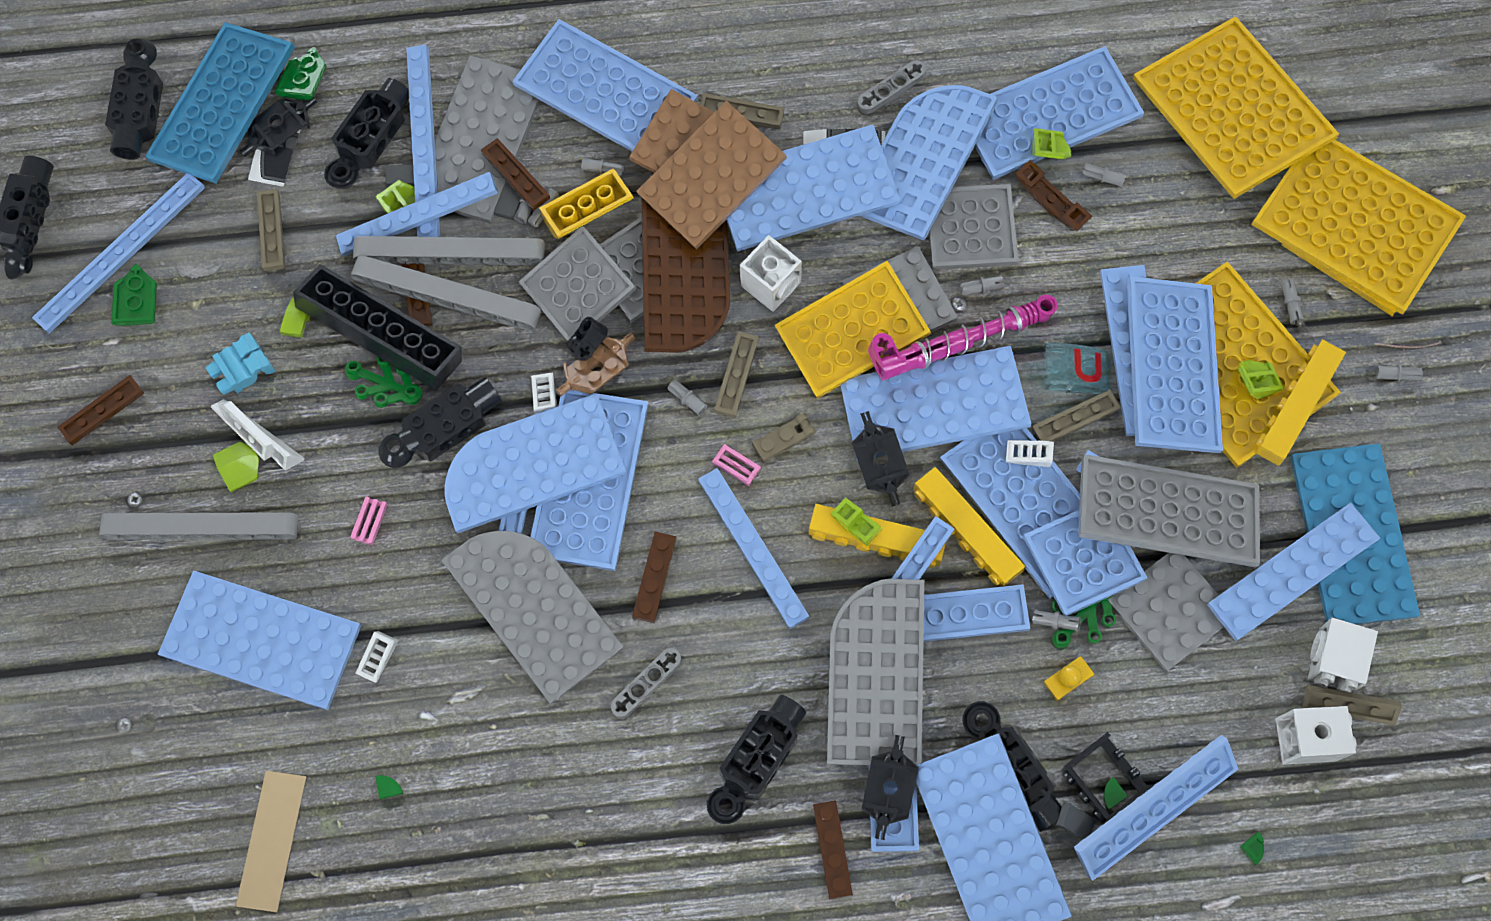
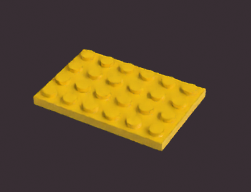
M888 261L775 324V328L817 399L846 383L847 380L853 379L874 367L868 354V347L877 334L885 333L891 336L898 352L931 334L930 329ZM881 354V355H880V358L889 356V354H887V355H885V356H883V355Z

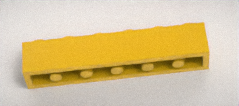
M1323 339L1318 346L1313 344L1307 354L1311 358L1308 363L1303 362L1297 371L1300 377L1297 381L1292 380L1287 389L1290 394L1287 398L1283 397L1277 406V409L1280 410L1277 416L1272 415L1266 425L1269 428L1266 434L1262 432L1258 438L1256 445L1259 447L1255 452L1256 454L1277 466L1281 465L1346 354L1345 351Z
M936 467L915 482L913 490L915 491L914 495L916 498L929 506L928 510L934 518L937 516L954 528L951 536L954 534L959 540L958 544L965 552L969 551L972 554L975 564L980 569L984 568L989 573L988 577L994 585H999L1000 587L1007 586L1024 571L1025 565Z
M816 503L809 526V535L813 539L825 541V539L832 540L839 546H847V544L856 546V549L864 552L873 550L884 557H891V555L900 557L902 561L906 559L925 532L923 529L869 517L879 524L882 530L866 546L831 516V512L835 508ZM945 544L930 564V568L940 567Z

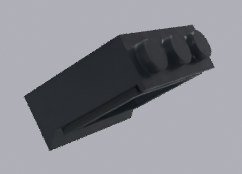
M1108 732L1062 768L1064 779L1069 785L1074 784L1079 790L1077 795L1085 804L1089 803L1094 809L1092 813L1100 823L1109 821L1119 811L1126 808L1136 798L1152 788L1151 785L1147 786L1140 778L1139 770L1136 767L1132 768L1127 762L1122 749H1117L1110 741L1109 737L1111 735ZM1100 746L1138 792V794L1111 815H1109L1073 769L1074 766Z

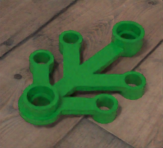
M378 356L376 358L377 365L381 367L384 377L363 369L362 365L357 361H349L345 365V375L349 380L364 378L378 384L370 387L365 385L356 386L355 396L357 399L363 400L368 396L375 395V406L384 408L388 404L399 401L414 405L422 398V389L418 385L412 384L410 375L396 367V372L401 376L403 385L395 382L390 363L386 361L381 362L380 360L382 359ZM391 390L397 392L388 396L383 393Z
M1110 597L1079 610L1075 616L1081 617V623L1087 618L1089 632L1087 640L1091 644L1099 643L1102 638V634L1098 630L1096 606L1100 602H1102L1104 614L1101 619L1102 625L1110 628L1116 623V616L1112 613V605L1108 601ZM1055 600L1051 606V609L1054 613L1055 611L1061 612V610H1057L1055 608V604H1057ZM1105 617H1111L1113 622L1111 624L1106 623ZM1057 630L1051 639L1053 646L1057 649L1067 648L1071 642L1070 636L1075 630ZM1090 634H1097L1098 640H1092ZM1059 635H1064L1065 638H1066V641H1065V642L1059 641V640H1058V636H1059Z

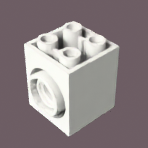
M768 235L740 264L741 287L774 312L801 283L802 261Z
M1335 618L1328 620L1319 628L1314 639L1310 654L1312 662L1307 680L1314 681V685L1326 688L1330 686L1339 691L1356 692L1366 685L1378 631Z
M1348 706L1293 709L1275 718L1283 765L1336 762L1356 753L1357 744L1352 734V716L1348 712Z

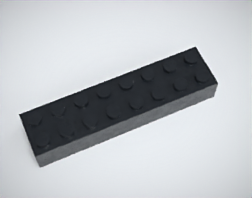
M321 264L293 291L294 303L297 309L435 391L439 389L462 362L461 346Z

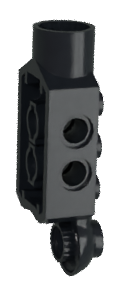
M132 39L125 46L123 51L125 65L115 69L105 122L106 127L113 135L110 152L116 157L127 160L140 158L142 144L154 139L163 89V82L159 75L149 67L156 59L157 49L153 43L145 39Z
M387 78L379 90L364 91L331 137L339 159L331 161L324 171V178L330 186L337 189H348L356 182L360 169H370L374 166L405 121L402 109L409 100V89L396 79Z
M25 156L19 173L9 174L0 202V245L3 250L8 251L4 256L3 267L6 276L10 280L17 279L31 272L33 259L29 253L33 252V248L38 242V232L40 226L44 223V213L50 203L48 185L54 166L51 162L37 156Z
M486 377L478 380L468 388L457 383L402 419V431L390 434L381 441L378 447L379 458L381 462L391 468H400L408 464L412 460L414 452H417L418 456L422 457V459L431 462L486 426L485 413L500 404L502 400ZM394 446H400L398 451L391 452Z
M779 695L769 711L758 710L720 766L719 772L724 786L716 788L707 800V811L715 822L720 824L737 822L745 811V800H759L797 743L798 735L795 730L807 712L793 699L785 695ZM728 801L733 807L729 811H722L719 806L722 802Z
M977 701L970 704L965 709L962 717L965 731L971 737L978 740L1000 734L1039 832L1043 831L1059 819L1062 806L1053 795L1056 787L1055 782L1016 727L1001 726L1000 714L992 704L985 701ZM979 714H985L988 718V723L985 727H980L976 722Z

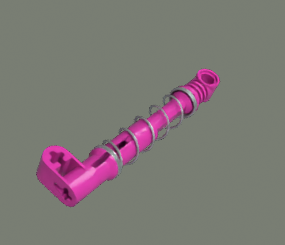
M1042 295L1037 300L1025 305L1008 307L1005 311V316H1002L1001 312L998 311V318L984 323L983 319L980 318L981 325L967 329L962 324V328L950 333L944 331L942 336L929 341L925 338V342L917 341L911 344L910 348L899 352L891 336L880 333L871 341L868 347V354L877 374L884 381L916 368H928L930 363L937 360L946 361L950 355L956 353L962 355L973 345L979 348L983 347L987 337L999 341L1006 330L1012 334H1017L1029 325L1037 322H1046L1055 313L1058 304L1051 295ZM1041 306L1046 307L1047 311L1042 310ZM1002 332L1001 337L998 339L991 337ZM984 339L982 345L978 346L974 344V342ZM881 354H882L883 356L889 354V356L880 358V355H881Z

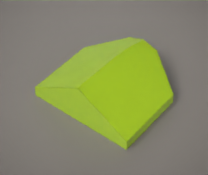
M1034 128L1032 155L1056 159L1071 157V148L1064 139L1063 132Z
M397 180L375 197L384 212L388 214L415 203V188L412 185Z
M1252 360L1240 362L1238 367L1239 373L1250 395L1254 398L1260 399L1284 389L1272 363H1261Z
M239 441L213 454L217 469L231 493L258 480L259 457L249 445Z

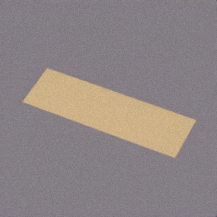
M272 771L265 772L236 902L237 907L271 912L278 911L306 776Z

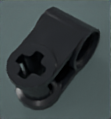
M590 316L584 318L578 329L569 339L568 349L575 353L579 360H588L606 338L608 328Z

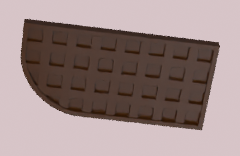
M641 197L644 352L680 353L693 350L705 344L717 334L723 326L730 308L727 220L695 249Z

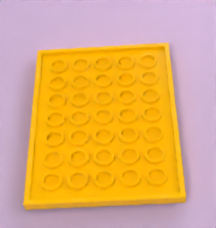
M1236 16L1133 75V80L1233 199L1329 144L1339 136L1336 129Z
M1334 140L1291 165L1251 225L1306 258H1310L1393 307L1398 313L1403 315L1466 218V215Z
M1227 261L1195 284L1212 285L1222 452L1238 468L1256 455L1255 452L1259 447L1256 445L1258 438L1262 432L1265 434L1268 432L1269 428L1266 426L1272 415L1277 416L1280 411L1277 409L1279 402L1283 397H1288L1290 394L1287 391L1293 379L1297 381L1300 377L1297 371L1302 363H1308L1311 357L1307 356V352ZM1252 360L1261 363H1272L1284 389L1260 399L1254 398L1250 395L1239 373L1238 367L1240 362ZM1331 380L1310 416L1340 395L1341 392Z

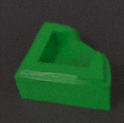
M384 775L375 776L379 799L382 800L404 794L401 786L391 777Z
M1114 777L1107 782L1104 789V804L1107 810L1128 796Z
M1258 831L1239 846L1254 865L1261 861L1264 853V839Z

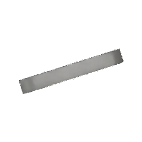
M914 60L861 94L858 98V110L862 114H871L920 82L925 77V64L922 61ZM913 69H915V70H919V69H920V73H918V72H914V73H913ZM902 78L906 83L899 86L895 84L894 80ZM886 89L889 95L882 97L878 94V91ZM871 101L870 106L867 104L863 106V102L869 103Z
M668 648L664 650L612 701L611 711L614 716L620 719L627 718L679 668L682 660L680 653L676 649ZM667 655L671 657L673 655H676V663H668L665 666V668L668 671L665 673L663 668L659 666L658 663L661 662V664L664 665L667 662ZM656 669L661 672L659 680L651 681L648 678L651 670ZM637 685L644 687L645 692L643 696L634 697L632 695L633 687ZM628 694L635 703L632 705L629 701L625 706L627 709L625 712H617V704H624L627 701V698L624 696Z

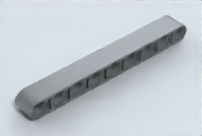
M358 236L354 238L353 261L356 262L357 257L362 255L391 264H405L406 262V264L423 263L429 265L537 266L545 259V242L538 238Z
M362 255L357 257L350 276L353 280L362 284L526 331H535L542 311L538 306Z
M104 513L101 515L99 537L107 540H290L297 538L298 515L294 513Z

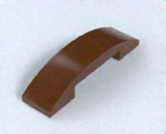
M1029 160L1016 172L1015 176L1045 210L1060 222L1078 232L1092 218V215L1078 202L1073 204L1044 177L1045 173Z

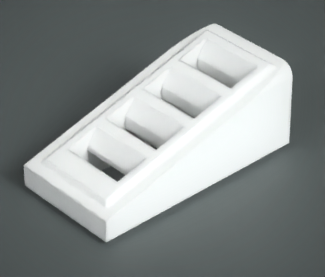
M553 372L531 376L534 413L538 414L557 407ZM548 382H549V385H543V386H538V385H537V384H542V383H548Z
M1008 440L1006 463L1051 467L1054 442ZM1014 447H1018V457H1013ZM1023 448H1027V457H1023ZM1032 449H1036V457H1032ZM1042 450H1046L1045 457H1041Z
M374 632L355 674L377 683L398 640L382 632ZM379 640L387 643V647L379 645ZM377 649L381 652H384L383 656L374 653L373 651ZM370 657L380 661L379 665L369 661ZM366 665L376 669L375 674L364 669Z

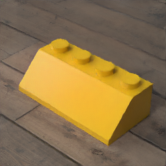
M613 168L541 206L539 209L546 226L552 235L559 239L632 200L633 195Z

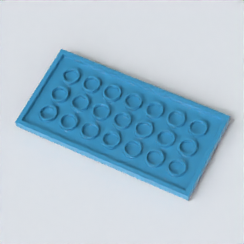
M224 22L145 156L147 160L217 184L295 49L293 43Z
M1371 444L1292 454L1290 459L1306 533L1349 503H1352L1380 537L1377 542L1318 583L1326 622L1331 618H1335L1355 625L1418 618L1420 612L1381 445Z

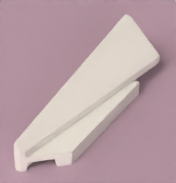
M222 399L211 405V408L264 461L272 457L285 471L304 461L305 458L241 412L231 401Z

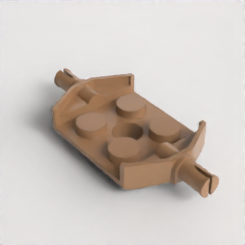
M629 333L621 340L606 337L588 360L581 361L577 359L569 366L564 362L563 366L567 380L556 389L558 395L562 397L569 390L593 394L628 367L626 347L636 340L634 335ZM599 366H600V367H603V368H602L600 371H598V372H597V371H593V369L596 368V367H599Z

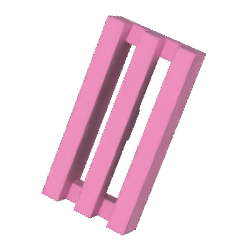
M725 444L712 461L713 465L747 486L751 485L752 480L755 479L756 474L761 470V466ZM724 452L728 453L729 455L733 456L734 458L738 459L739 461H741L742 463L746 464L754 470L752 472L749 471L748 469L744 468L732 459L723 455ZM719 459L725 461L726 463L733 466L734 468H736L737 470L741 471L749 477L746 478L742 474L738 473L734 469L719 461Z
M365 497L350 537L352 540L373 545L388 506L387 502H380L377 499L373 500L370 497ZM370 504H371V508H370L369 513H368V516H367V518H366V521H365L364 527H363V529H362L361 535L358 536V535H359V532H360V530H361L362 524H363V522H364L365 516H366V514H367L368 508H369V506H370ZM378 506L380 508L376 516L375 522L373 524L369 538L367 539L365 537L371 525L375 510Z

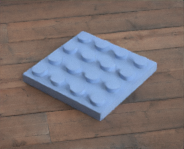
M1079 510L1023 535L1064 616L1073 614L1147 579L1131 546L1078 537Z

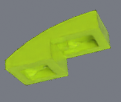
M294 298L291 299L286 309L279 332L281 335L303 338L306 321L310 320V316L295 307Z
M846 497L831 512V516L866 546L882 530L879 524L866 516L861 508Z

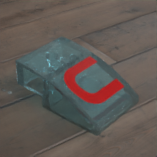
M1046 342L1044 347L1045 390H1065L1066 393L1101 394L1110 390L1109 352L1083 345Z

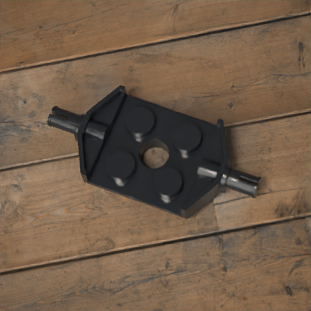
M313 96L311 100L304 102L282 97L254 118L248 128L249 144L240 149V152L244 157L257 149L275 155L274 149L303 127L307 126L310 129L307 111L318 103ZM281 119L278 125H272L274 120Z
M869 411L861 413L864 429L851 444L853 445L866 488L886 492L891 507L899 505L901 503L896 492L897 488L910 474L894 428L875 425L872 422ZM879 452H883L887 456V462L884 465H878L875 462V456Z
M895 735L894 746L891 751L872 756L861 807L877 821L875 838L879 839L880 831L882 830L880 840H885L886 829L889 824L909 818L919 766L903 754L904 751L902 749L905 737L901 736L898 745L900 735ZM887 781H894L897 784V791L894 794L889 795L884 792L883 786Z

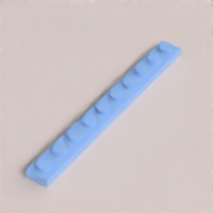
M426 44L406 48L415 202L438 193L429 47ZM439 218L418 226L417 237H440Z
M190 174L183 176L32 318L50 334L205 189L204 185Z

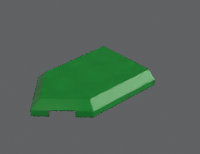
M315 47L307 50V54L299 58L294 57L288 61L275 90L276 95L305 100L313 98L327 67Z
M135 264L130 268L131 271L114 283L112 325L125 326L155 323L157 282L139 265Z

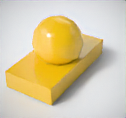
M1080 656L1046 679L1043 684L1054 699L1058 701L1095 674Z

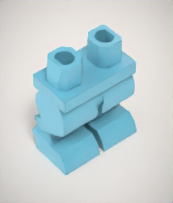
M249 332L240 336V339L237 342H233L232 346L223 349L219 354H214L212 357L215 361L205 367L213 379L224 374L225 378L216 383L223 395L233 390L239 393L243 388L254 384L260 371L265 372L266 375L276 372L257 341Z

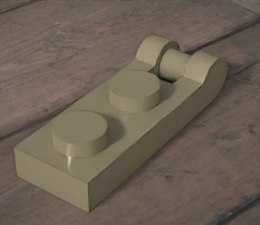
M805 413L798 415L794 420L752 442L763 463L812 437L817 432L808 423L809 418ZM801 426L803 431L798 434L795 429Z

